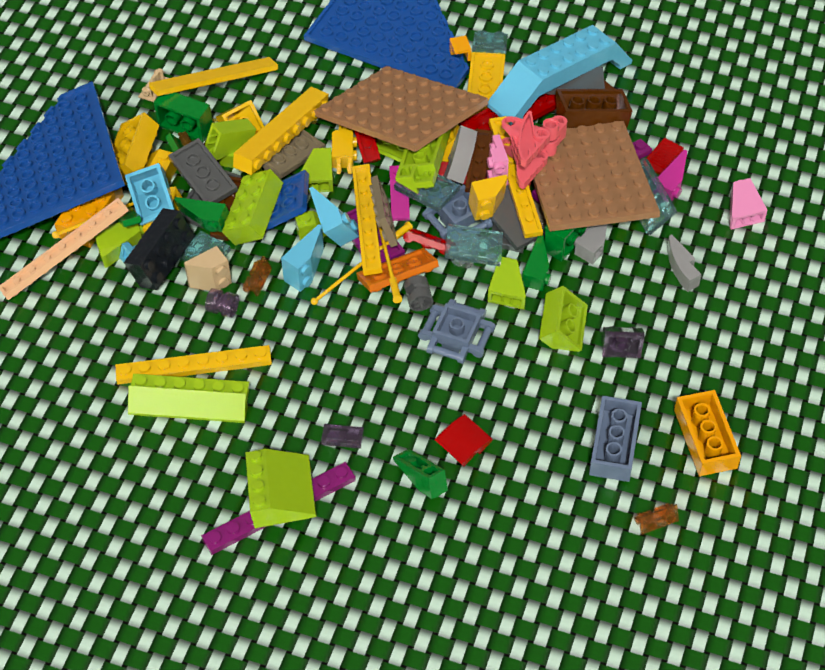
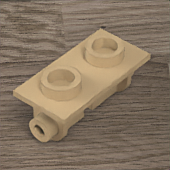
M158 68L154 71L149 82L168 79V77H164V71ZM148 82L142 88L138 98L154 102L158 96L149 88Z

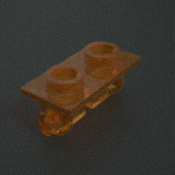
M262 256L261 260L254 262L249 273L250 276L247 277L242 285L244 292L249 293L253 291L258 296L272 270L264 256Z
M666 503L655 508L654 512L649 510L644 513H638L634 519L637 525L640 524L641 534L679 521L677 504Z

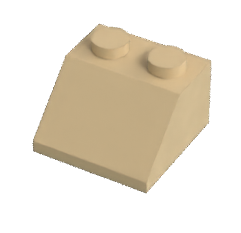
M217 246L184 262L190 288L216 292L232 283L228 259Z

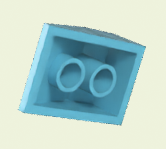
M159 163L125 175L136 213L141 218V226L153 222L163 208L175 210L165 171Z
M310 187L309 190L324 234L340 247L358 238V224L354 219L351 220L346 212L343 213L315 188Z
M320 224L281 257L284 281L299 292L311 285L324 250L322 226Z

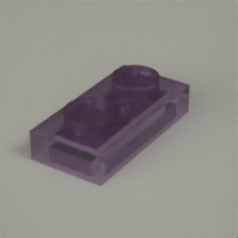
M324 424L321 444L361 449L364 427Z

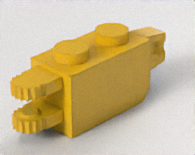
M339 125L338 130L332 132V168H337V174H341L342 168H347L348 174H352V166H354V161H357V150H354V147H357V138L354 137L353 130Z

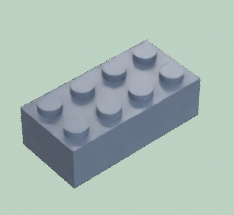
M602 396L589 475L630 482L642 402Z

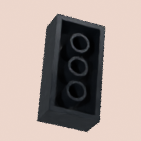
M163 208L123 263L141 288L158 290L194 239L195 234L180 211Z

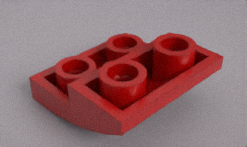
M464 414L441 432L435 441L464 467L477 453L481 454L493 439Z

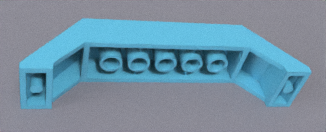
M591 25L518 60L488 100V105L486 106L499 117L513 116L523 119L524 114L539 96L608 61L617 68L622 69L632 64V59L615 41L597 27Z

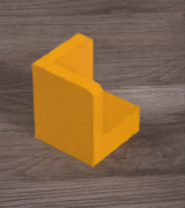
M466 35L450 38L449 51L451 55L465 53L467 61H471V47Z

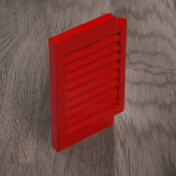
M664 138L642 162V166L660 175L681 154L684 147Z

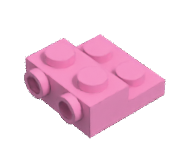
M493 135L492 143L489 144L490 156L487 157L489 168L487 170V179L506 174L508 177L509 159L500 135Z

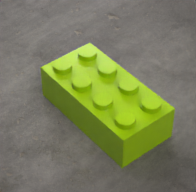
M271 169L243 176L222 230V233L234 245L260 240L264 237L283 182Z

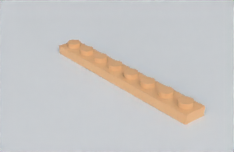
M117 198L2 283L0 291L7 300L15 297L40 276L46 274L52 267L62 262L71 253L77 251L87 241L92 240L94 236L108 228L114 221L123 217L129 210Z

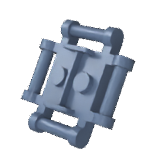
M458 182L434 196L427 197L426 201L430 207L423 211L422 216L432 223L442 239L447 240L455 233L458 240L463 243L467 241L468 237L481 230L493 227V223L488 218L481 220V223L466 231L462 230L476 221L468 204L470 193L465 192V185L461 186ZM436 213L439 214L441 222H442L447 228H445V227L439 222V220L434 216V214H436Z
M450 299L444 307L432 305L430 315L424 328L420 330L418 337L424 341L430 340L427 353H436L464 364L468 352L478 358L483 356L485 352L484 347L490 334L494 332L496 325L491 321L484 320L487 312L486 309L473 308ZM437 316H439V319H438V321H437V323H436V325H435L433 331H431V328H432V326H433V324H434V322H435ZM479 328H483L484 331L478 344H472ZM437 343L442 344V347L436 346Z

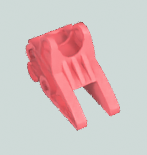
M528 111L523 119L508 116L502 120V128L510 136L503 138L502 143L506 153L515 160L516 179L519 188L525 189L530 181L535 178L536 174L547 164L548 157L556 154L557 146L566 136L567 119L564 116L557 115L547 118L543 121L542 127L534 125L531 111ZM511 122L514 123V125H508L506 123Z

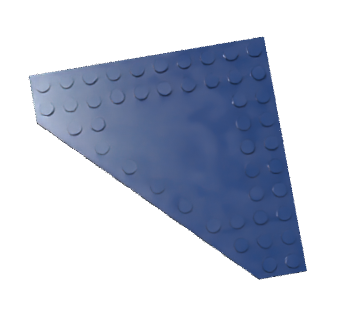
M330 0L304 34L305 41L380 68L390 66L391 68L403 70L404 72L428 78L429 80L453 86L454 88H459L469 73V66L465 62L463 54L451 55L449 51L450 38H454V35L448 27L445 16L442 15L437 0Z
M93 81L61 94L57 98L58 103L55 106H51L44 114V120L41 123L37 122L32 128L29 138L23 139L17 146V152L14 156H9L2 164L3 169L0 171V239L125 186Z

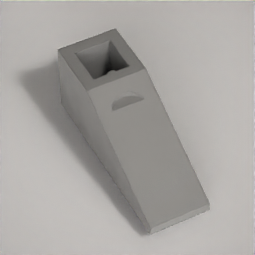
M607 224L587 227L585 233L575 240L574 254L593 265L603 254Z

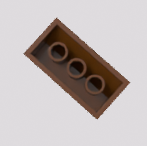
M556 89V116H564L567 119V128H577L581 125L592 126L598 123L605 124L615 121H624L626 128L628 127L633 111L623 89Z

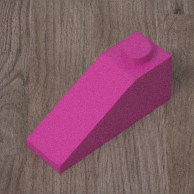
M684 149L654 180L652 193L669 203L674 198H678L682 192L681 185L687 150Z
M399 165L389 166L393 221L410 220L409 190L395 179Z

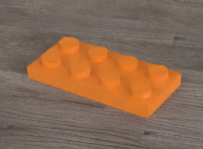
M425 248L390 260L397 283L423 272H431L434 268L439 267L438 260ZM387 262L382 263L383 273L364 276L363 270L356 273L358 280L370 292H378L390 285Z

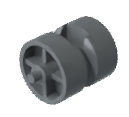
M422 275L408 278L404 282V288L410 309L423 311L430 308L433 304V298L427 278Z

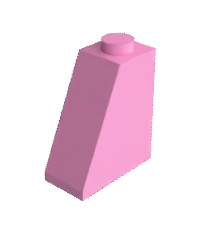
M751 178L733 182L730 203V229L765 222L767 208Z

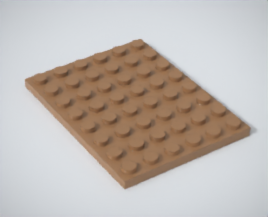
M385 66L375 74H371L367 79L347 89L344 93L322 104L314 112L315 117L416 152L488 105V98L435 82L428 78L419 77L403 70Z
M624 121L567 128L566 136L557 146L556 154L548 157L547 164L533 179L549 231L660 217L659 207Z

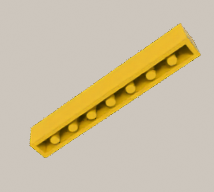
M314 87L307 89L234 152L233 167L249 175L259 170L262 165L270 161L276 153L280 152L286 144H289L295 136H298L305 127H308L313 120L318 118L315 117L314 110L321 107L322 104L329 102V94Z

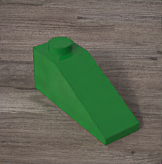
M175 197L174 200L177 207L183 214L208 231L222 232L229 215L226 204Z
M538 236L522 273V281L525 287L543 292L545 285L550 283L551 274H549V262L544 237Z
M410 449L393 457L394 462L424 495L433 499L448 491L445 470Z

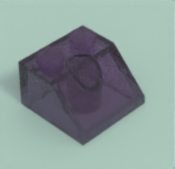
M603 327L602 357L641 358L645 332L642 328Z

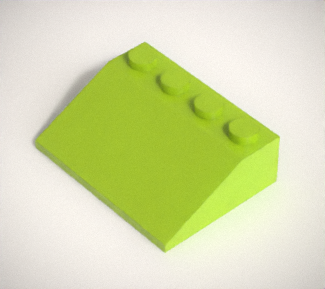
M272 449L245 452L250 514L255 528L316 517L309 455Z

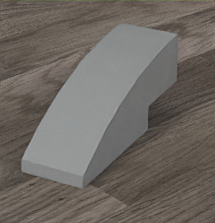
M460 125L443 177L461 184L464 183L478 131Z
M670 235L667 245L669 262L679 283L689 292L699 286L701 273L694 267L695 258L673 235Z

